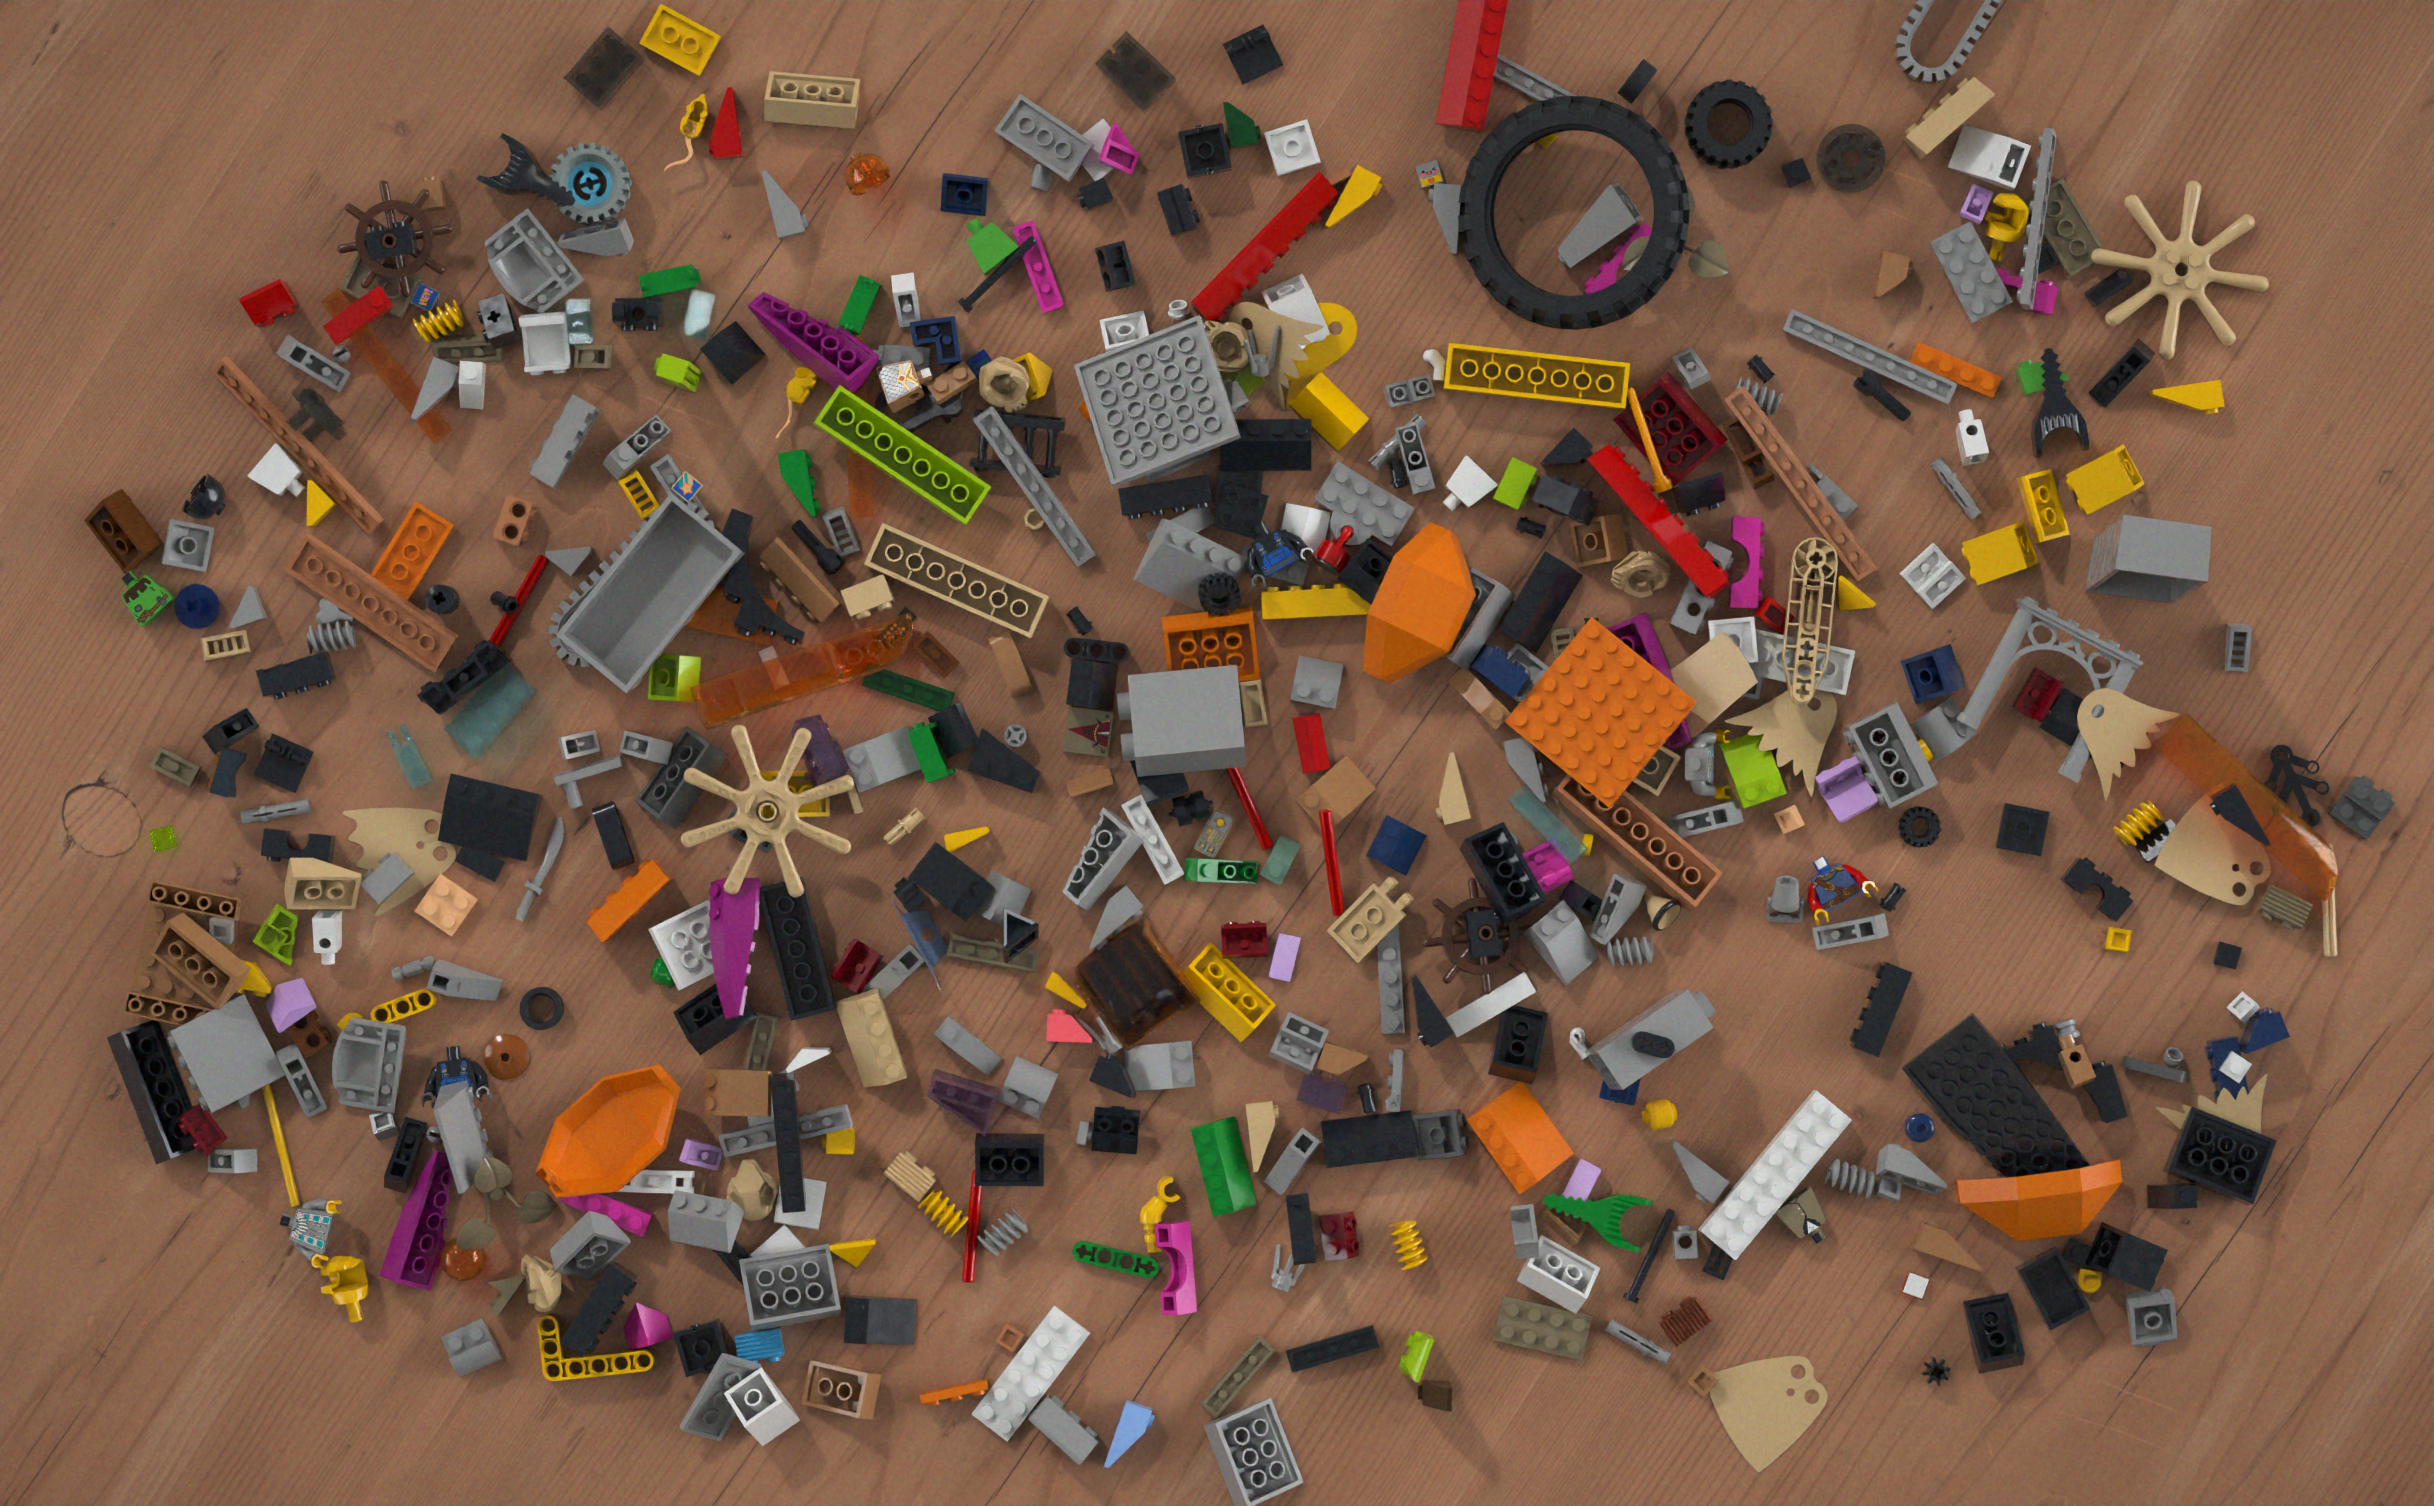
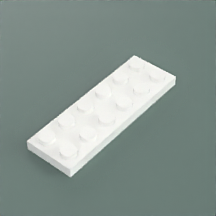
M1755 629L1759 662L1749 663L1754 675L1786 683L1781 659L1784 635ZM1787 636L1786 645H1795V638ZM1818 643V648L1826 649V644ZM1804 645L1801 648L1804 650V657L1802 660H1806V656L1810 651L1809 649H1807V645ZM1830 645L1828 663L1816 689L1846 695L1855 651ZM1786 649L1785 659L1787 668H1793L1794 651ZM1817 653L1816 671L1822 670L1825 654ZM1806 667L1798 668V673L1801 676H1809V671ZM1789 673L1790 683H1791L1792 673ZM1815 676V678H1814V686H1815V684H1816L1817 679H1818L1819 676Z
M1054 1305L974 1409L972 1415L1008 1442L1089 1336L1090 1332Z

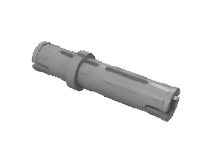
M1416 414L1406 425L1417 422L1420 430L1427 423L1421 416ZM1397 434L1387 443L1384 442L1381 445L1382 448L1368 460L1377 471L1391 457L1394 458L1397 455L1396 453L1400 449Z
M1943 457L1935 460L1930 466L1942 480L1941 484L1948 488L1970 520L1979 515L1982 510L1957 479V473L1952 472L1943 460Z
M309 799L272 806L264 804L260 805V808L241 810L240 816L243 825L259 821L266 823L270 819L311 813Z
M1614 1319L1610 1320L1605 1329V1332L1641 1351V1355L1645 1357L1648 1355L1662 1363V1365L1666 1364L1671 1355L1670 1352L1654 1344L1652 1339H1645L1614 1321Z

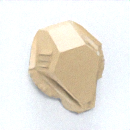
M1206 320L1204 325L1219 371L1230 373L1243 369L1249 361L1244 345L1245 339L1248 340L1250 346L1245 328L1238 325V323L1226 322L1220 324Z
M1000 356L981 367L979 372L980 395L986 402L996 407L1002 408L1004 406L1007 412H1018L1026 407L1028 401L1025 394H1027L1030 382L1024 366L1009 358Z
M1632 551L1613 568L1611 582L1617 589H1623L1624 592L1643 598L1652 595L1654 590L1667 585L1671 571L1669 564L1663 556L1648 551V553Z
M754 1158L742 1160L736 1177L731 1178L728 1183L726 1199L734 1201L745 1211L743 1219L756 1221L765 1218L771 1212L779 1192L775 1179L769 1173H765L761 1165Z
M525 1255L521 1261V1271L526 1276L525 1283L528 1303L535 1304L537 1311L548 1312L554 1309L560 1301L561 1274L554 1271L552 1264L536 1256L530 1258L528 1255Z

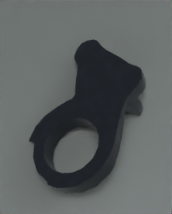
M959 363L949 365L946 368L945 372L955 367ZM921 385L925 396L916 401L918 404L917 412L910 420L897 424L912 433L938 417H942L946 424L952 422L950 417L954 418L962 414L963 390L938 405L927 387ZM884 390L875 401V409L884 414L885 406L888 403Z

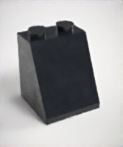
M1072 659L1066 704L1113 711L1118 665Z
M1135 760L1130 761L1147 807L1190 790L1184 773L1137 777Z
M2102 1222L2085 1264L2151 1292L2168 1250Z

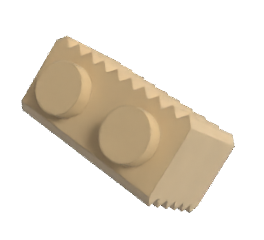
M901 1151L883 1174L919 1202L937 1180L933 1177L935 1172L926 1165L923 1168L916 1163L918 1159L907 1151L904 1154Z

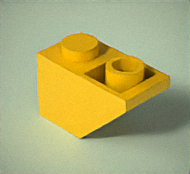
M242 960L251 970L242 986L236 992L244 993V989L251 990L253 995L266 997L267 993H272L274 990L273 986L256 962Z
M851 1127L823 1134L822 1148H826V1154L853 1155L855 1153L856 1130Z

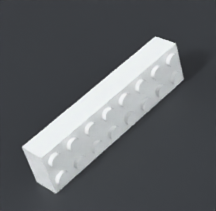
M1813 1090L1698 1230L1732 1259L1736 1260L1852 1120L1822 1094Z

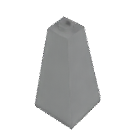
M1619 182L1610 184L1557 249L1560 253L1558 257L1564 266L1568 265L1569 268L1576 266L1644 220Z

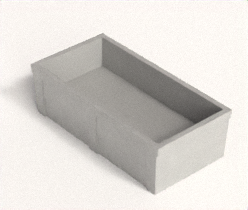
M670 493L556 636L625 693H628L640 684L645 673L679 631L694 617L693 614L731 567L745 553L674 494Z
M2122 515L2121 519L2112 526H2108L2099 536L2094 537L2084 591L2175 604L2208 582L2212 527Z

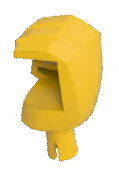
M2000 193L1992 200L1996 205L2004 208L2003 213L1996 214L1986 210L1984 214V219L1988 222L1984 233L1993 238L1988 254L1990 259L2002 261L2006 242H2018L2027 226L2029 207L2018 195L2013 193Z
M335 1256L323 1266L325 1267L324 1269H321V1276H329L330 1283L321 1287V1293L331 1296L335 1304H346L350 1322L361 1321L364 1319L359 1300L364 1299L368 1295V1277L364 1261L351 1256Z

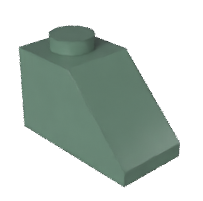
M1280 835L1260 875L1280 885L1301 845Z

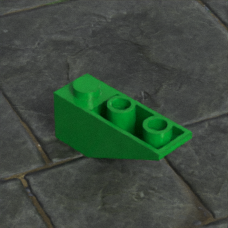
M805 449L778 453L781 477L813 518H817L816 512H820L818 498L814 499L813 490L817 488L815 477H810L809 467H813L811 454H807Z
M1186 858L1184 880L1257 884L1258 861Z

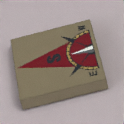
M1069 706L1063 751L1108 757L1114 712Z

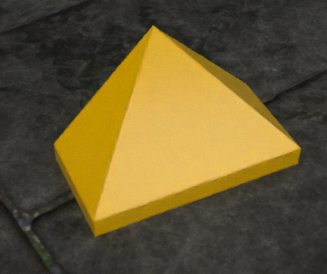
M1026 353L1013 359V361L1025 367L1029 376V389L1027 394H1025L1027 401L1031 402L1045 396L1053 369L1031 353Z
M1839 575L1836 578L1839 611L1873 608L1876 605L1873 600L1845 577Z
M876 1238L833 1243L829 1245L830 1251L857 1268L876 1244Z

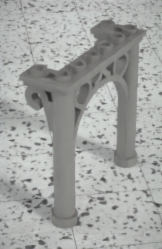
M2024 596L2022 599L2017 597L2015 607L2018 610L1963 712H1960L1957 720L1977 730L2010 666L2020 656L2031 651L2046 649L2062 652L2072 657L2086 670L2092 681L2094 691L2100 689L2098 679L2111 676L2105 688L2113 689L2122 694L2135 670L2142 666L2144 662L2139 660V654L2129 649H2125L2124 652L2119 650L2120 645L2110 639L2107 642L2098 639L2100 634L2089 628L2086 632L2079 629L2080 624L2070 618H2067L2066 621L2058 618L2060 613L2047 607L2045 611L2037 607L2039 602L2032 598ZM2034 617L2041 619L2032 623ZM2043 625L2050 629L2052 636L2048 642L2038 644L2033 636V630L2036 626ZM2055 627L2072 635V639L2067 642L2058 641V645H2054L2053 643L2057 639ZM2027 632V636L2032 645L2026 646L2017 651L2022 639L2024 638ZM2081 641L2100 650L2091 653L2087 657V662L2083 659L2086 655L2081 651ZM2074 646V651H2075V652H2073L2072 650H2069V649H2067V648H2070V647ZM2096 656H2102L2109 660L2110 669L2106 673H2095L2091 664L2092 660ZM2114 658L2119 661L2117 667ZM2096 705L2092 710V715L2095 718L2101 717L2104 713L2102 705ZM2080 732L2058 770V773L2077 783L2082 776L2080 773L2091 754Z

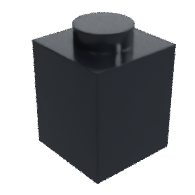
M1104 178L1079 188L1081 194L1077 196L1082 208L1087 207L1088 211L1114 201Z

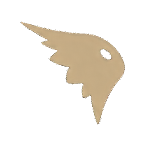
M1238 303L1231 310L1229 322L1238 323V325L1242 326L1243 318L1251 320L1253 324L1251 330L1253 331L1257 354H1265L1266 358L1269 359L1276 326H1280L1274 368L1270 369V373L1263 378L1268 383L1284 411L1285 404L1281 384L1289 389L1288 380L1284 373L1294 378H1299V373L1293 360L1305 361L1308 357L1298 344H1310L1311 341L1304 337V335L1317 332L1324 326L1289 318L1256 303Z
M1801 686L1798 693H1796L1800 695L1801 699H1803L1806 695L1803 694V686ZM1816 689L1813 698L1819 699L1821 703L1817 711L1811 710L1808 704L1797 706L1792 703L1787 690L1770 702L1725 721L1734 725L1753 726L1748 735L1764 734L1758 749L1760 751H1768L1778 748L1776 758L1778 767H1782L1791 760H1794V775L1796 776L1801 769L1803 770L1806 787L1812 797L1818 765L1837 716V705L1831 692Z
M2108 688L2095 690L2084 698L2078 710L2077 723L2096 765L2105 801L2110 792L2112 774L2114 773L2120 778V762L2134 767L2136 762L2134 748H2151L2146 732H2159L2160 729L2155 723L2171 720L2179 716V713L2150 707ZM2096 705H2102L2104 708V713L2099 718H2095L2092 715V710Z
M2267 1074L2255 1084L2248 1095L2243 1086L2236 1100L2226 1088L2221 1090L2217 1104L2207 1097L2199 1095L2198 1109L2261 1134L2262 1100ZM2182 1105L2185 1114L2167 1108L2156 1107V1109L2181 1129L2191 1107Z

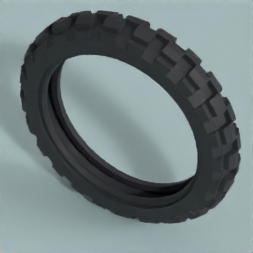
M1562 96L1528 105L1507 117L1496 129L1487 135L1467 167L1458 201L1460 202V214L1458 216L1459 233H1461L1462 247L1467 261L1470 263L1474 275L1481 285L1485 287L1493 298L1504 308L1527 321L1556 329L1579 330L1605 326L1621 320L1634 313L1644 304H1647L1671 277L1683 253L1687 240L1690 209L1688 188L1680 167L1681 165L1663 136L1652 125L1630 109L1616 103L1588 96ZM1563 131L1595 132L1623 146L1643 169L1653 197L1654 218L1652 231L1640 259L1620 280L1605 289L1590 294L1577 296L1558 295L1540 289L1528 282L1512 267L1505 257L1495 230L1494 205L1496 194L1503 175L1510 164L1532 143L1543 137Z

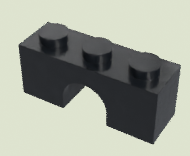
M265 828L263 831L261 856H267V861L280 862L281 858H315L332 863L335 836L310 833L306 847L302 850H297L290 844V831Z
M2077 857L2060 879L2077 893H2082L2090 884H2096L2102 891V898L2096 908L2110 920L2117 922L2133 902L2129 897L2131 893L2122 886L2117 888L2112 884L2113 879L2105 872L2101 874L2094 869L2096 865L2088 858L2081 859Z

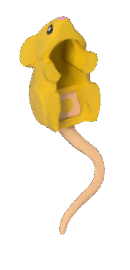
M701 94L690 105H687L686 115L680 123V131L685 135V142L689 151L688 156L683 160L668 164L664 171L671 166L684 164L692 157L691 139L700 137L705 120L709 119V109L704 94Z
M797 368L795 377L786 387L789 416L786 424L776 435V438L782 434L792 420L793 403L802 406L809 397L810 390H813L817 385L816 379L819 376L809 368Z

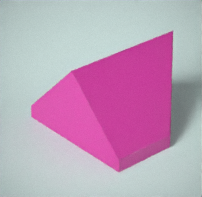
M1114 121L1098 161L1100 164L1132 175L1140 153L1135 151Z
M635 1302L623 1328L630 1350L650 1346L673 1337L666 1314Z

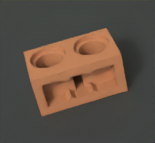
M507 495L492 538L521 547L522 543L526 544L530 531L527 530L529 522L533 523L537 514V510L534 509L536 504ZM518 505L525 507L526 511L522 517H516L514 509ZM511 526H515L518 529V535L514 539H510L507 536V530Z

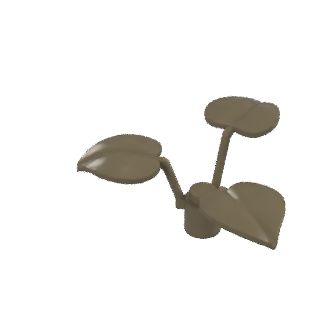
M1687 186L1691 217L1695 210V199L1690 188ZM1650 237L1637 238L1629 245L1623 258L1624 270L1630 271L1638 262ZM1702 241L1698 244L1696 250L1685 245L1684 250L1693 253L1688 260V266L1694 274L1704 278H1717L1729 272L1726 253L1723 247L1716 241Z
M484 1155L482 1163L475 1174L474 1184L478 1190L486 1192L484 1195L486 1219L483 1221L480 1218H474L468 1221L458 1234L456 1240L457 1248L480 1249L492 1241L495 1231L492 1226L488 1225L490 1223V1199L498 1200L505 1194L518 1208H521L518 1212V1217L526 1223H537L546 1219L553 1213L557 1203L551 1195L544 1191H533L523 1198L522 1203H519L507 1191V1188H504L512 1179L510 1168L502 1161Z

